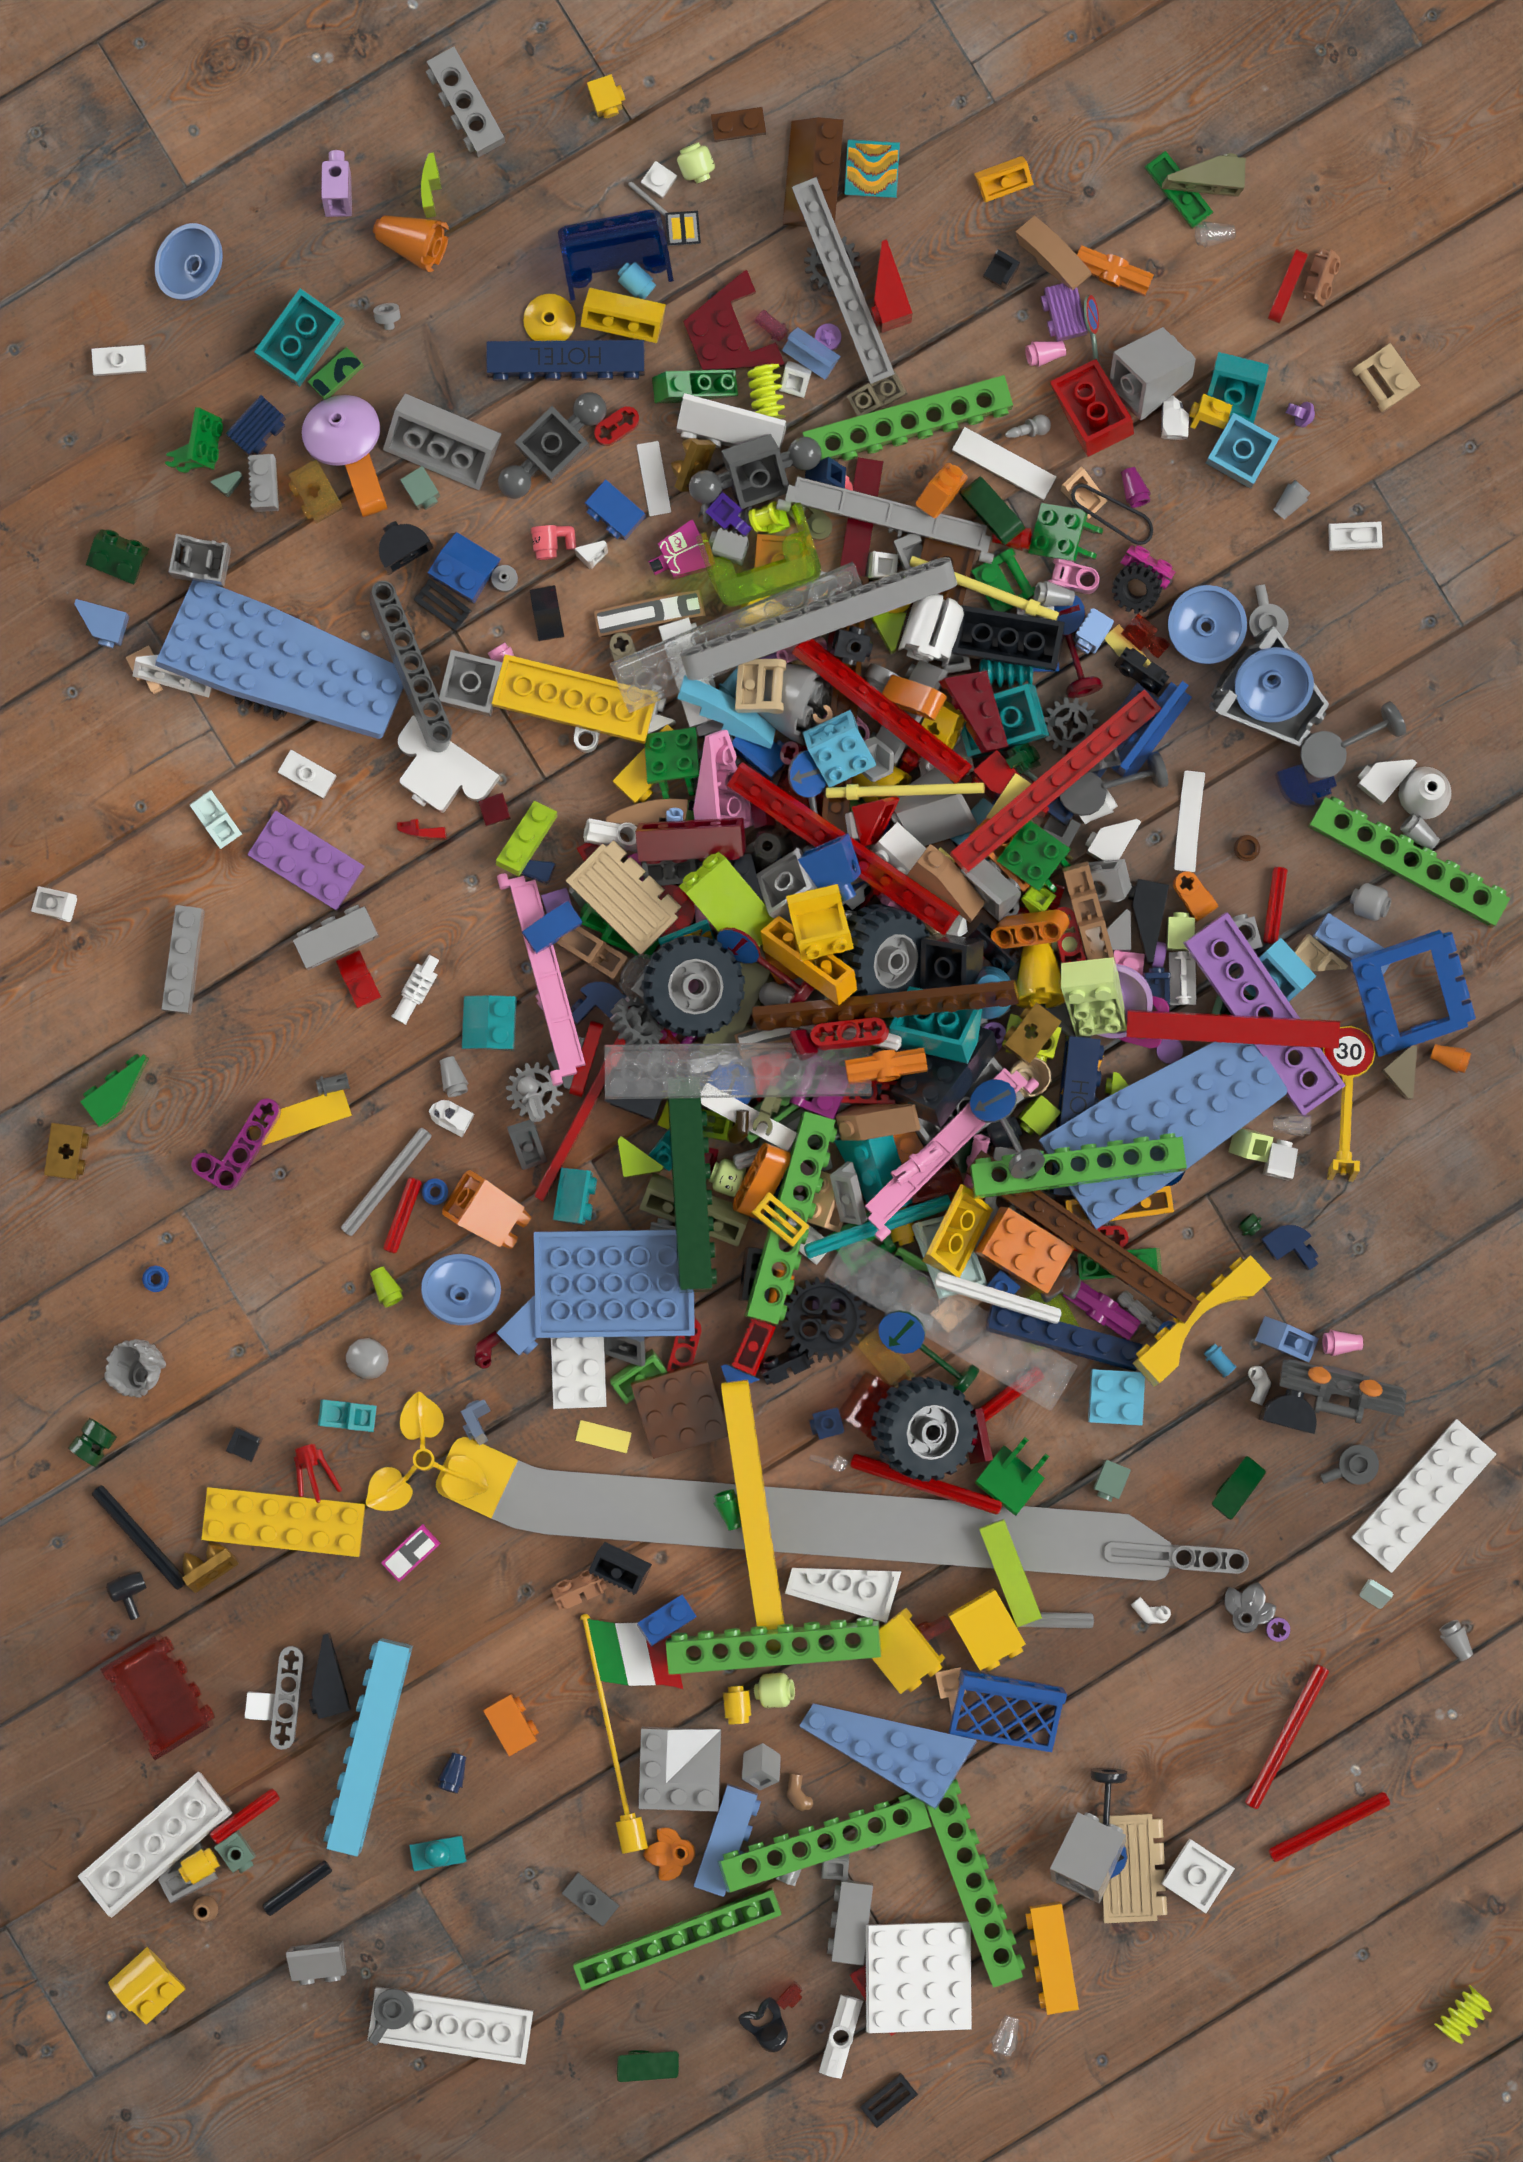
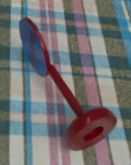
M1075 595L1072 606H1054V611L1059 612L1057 621L1065 622L1064 636L1066 637L1078 680L1067 686L1066 693L1069 698L1085 697L1103 688L1100 678L1096 676L1084 677L1072 638V633L1081 627L1085 618V607L1081 599Z
M725 927L718 933V942L722 943V947L725 950L729 949L737 961L743 963H754L757 961L792 987L795 992L790 999V1003L805 1002L814 990V987L806 981L798 985L761 957L758 944L745 932L736 928Z

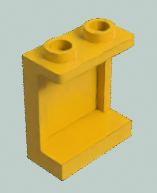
M838 884L786 896L801 961L854 949Z
M904 1608L879 1628L881 1657L872 1658L900 1694L907 1689L910 1693L922 1684L920 1679L926 1674L930 1677L943 1668L940 1663L945 1659L943 1654L938 1655L912 1623L910 1620L912 1614L907 1608Z

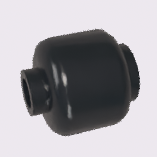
M1009 1115L1006 1119L1020 1142L1019 1136L1023 1135L1016 1117ZM1000 1121L990 1123L986 1126V1131L982 1132L983 1135L990 1138L988 1147L993 1145L994 1149L995 1147H1013Z

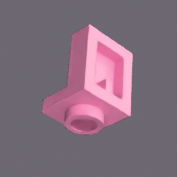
M1120 950L1113 951L1116 964L1130 967L1143 976L1145 954L1122 952Z

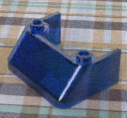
M644 210L566 225L558 230L571 301L576 300L574 288L586 287L592 281L593 273L619 269L627 262L630 265L634 262L638 265L643 264L645 270L654 274L666 270L668 281H674L661 214L657 210Z

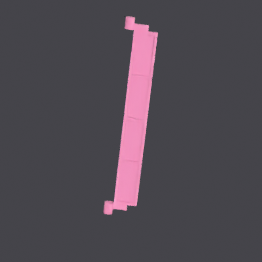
M506 873L497 876L501 890L511 889L522 931L545 915L536 880L525 882L524 876L508 879ZM524 937L559 1070L551 1071L550 1076L553 1086L563 1084L562 1077L577 1074L576 1067L584 1066L585 1061L554 946L551 945L536 954Z
M1003 1068L992 1079L1003 1080L1009 1083L1014 1088L1015 1093L1023 1087L1027 1093L1031 1094L1039 1086V1083L1033 1077L1027 1081L1017 1070L1011 1074L1006 1068ZM970 1102L925 1146L927 1147L934 1141L938 1145L937 1149L940 1147L942 1150V1156L926 1166V1170L923 1173L918 1172L902 1186L896 1182L899 1177L893 1178L865 1205L872 1213L867 1219L878 1229L874 1235L881 1242L891 1233L884 1224L986 1124L977 1119L972 1113Z

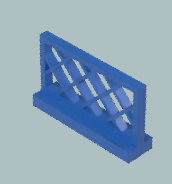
M1182 681L1179 686H1176L1170 682L1156 701L1161 708L1160 712L1132 734L1118 753L1121 765L1110 767L1113 771L1122 777L1139 771L1148 756L1191 700L1192 696L1185 692L1189 686Z
M960 1669L958 1678L960 1682L949 1734L1046 1752L1053 1751L1062 1706L1065 1704L1067 1697L1063 1687ZM965 1690L975 1691L980 1699L967 1707L963 1702ZM994 1695L1002 1696L1006 1704L993 1712L986 1701ZM1019 1700H1026L1032 1708L1018 1716L1012 1705ZM984 1703L990 1714L977 1722L970 1711ZM1046 1704L1054 1705V1714L1044 1721L1037 1710ZM961 1705H963L965 1709L960 1712ZM1010 1708L1016 1718L1002 1726L996 1716ZM1035 1712L1042 1723L1028 1731L1022 1720ZM968 1713L975 1724L967 1730L956 1729L958 1720ZM994 1718L1000 1729L991 1735L985 1734L980 1726ZM1020 1723L1026 1733L1018 1739L1010 1738L1006 1731ZM1045 1727L1049 1733L1047 1744L1036 1743L1032 1735ZM978 1728L981 1733L973 1731Z

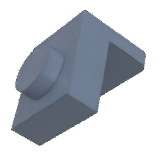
M485 1400L473 1401L466 1406V1409L461 1411L467 1423L463 1428L470 1440L475 1438L479 1446L489 1441L478 1421L479 1417L491 1411Z

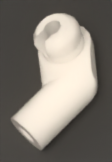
M1252 1366L1248 1371V1376L1255 1386V1391L1250 1401L1262 1406L1271 1387V1381L1264 1368Z
M1141 1597L1131 1604L1133 1609L1148 1624L1165 1623L1171 1616V1611L1168 1607H1149Z

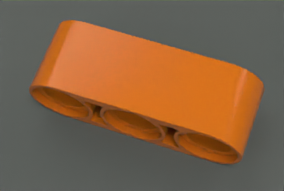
M368 453L365 457L354 463L345 465L362 516L366 517L387 510L388 507L370 454Z
M896 675L890 676L882 691L885 697L903 711L935 721L947 698L946 695L932 687Z
M1061 910L1005 916L998 922L990 936L1002 949L1053 943L1058 941L1068 928L1069 918Z
M768 1143L761 1145L733 1201L734 1211L758 1219L751 1212L768 1192L774 1195L790 1163V1152Z

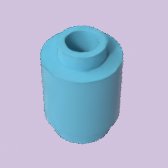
M627 262L617 273L620 276L618 282L635 298L645 299L656 287V284L652 281L653 278L636 262L632 265Z

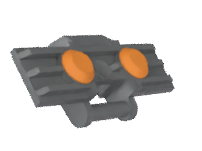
M1283 1359L1279 1386L1316 1396L1314 1402L1315 1413L1322 1411L1354 1419L1355 1423L1359 1424L1362 1421L1364 1409H1372L1401 1417L1404 1416L1407 1390H1404L1403 1387L1371 1380L1369 1376L1332 1366L1323 1365V1367L1291 1359ZM1335 1393L1349 1397V1407L1330 1403L1331 1395Z

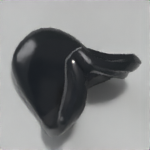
M772 1997L762 2001L757 2012H744L738 2017L742 2027L755 2036L764 2050L777 2052L786 2044L788 2031L782 2019L779 2004ZM768 2007L773 2014L772 2020L763 2026H754L750 2019H761Z

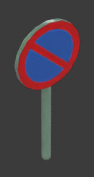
M1087 295L1084 301V317L1091 336L1093 359H1097L1099 362L1096 333L1099 328L1098 306L1095 298L1092 295Z

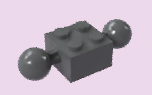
M593 392L581 394L575 400L573 405L574 414L568 420L551 406L514 442L516 448L527 460L521 466L511 465L502 470L498 478L500 491L511 499L525 496L531 488V477L538 470L552 484L561 477L590 448L589 443L578 431L584 425L594 426L604 419L607 410L604 399Z
M771 434L721 451L727 472L719 475L708 470L697 472L689 482V492L698 503L710 504L718 498L723 489L731 487L733 496L742 509L786 494L789 484L785 468L794 466L799 470L813 469L821 460V447L816 440L810 437H799L791 443L787 452L780 454L779 447Z

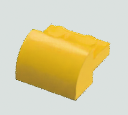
M148 1947L108 1982L111 1990L130 2012H134L146 2025L186 1989L184 1984L166 1968L165 1963Z

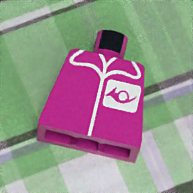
M690 520L660 541L658 548L662 555L648 561L654 575L669 569L674 580L715 568L713 560L693 520Z

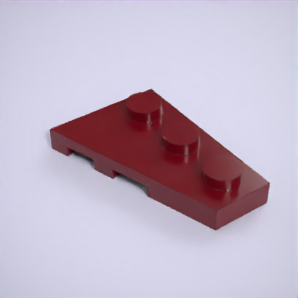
M987 671L944 678L938 681L943 689L946 688L953 699L951 703L955 710L959 709L966 720L965 726L981 753L1008 747Z

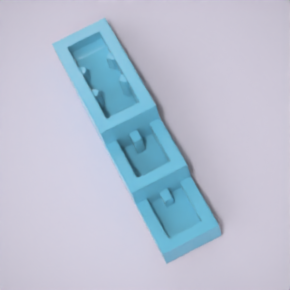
M684 675L677 699L700 706V716L723 723L721 730H727L730 735L771 749L776 729L757 713H737L735 710V698L701 681L689 680Z

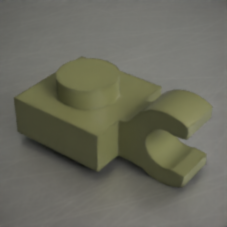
M769 1086L759 1115L753 1122L754 1131L757 1130L760 1123H765L768 1126L766 1135L769 1136L772 1133L773 1123L770 1117L772 1112H778L783 1098L779 1097L780 1089Z

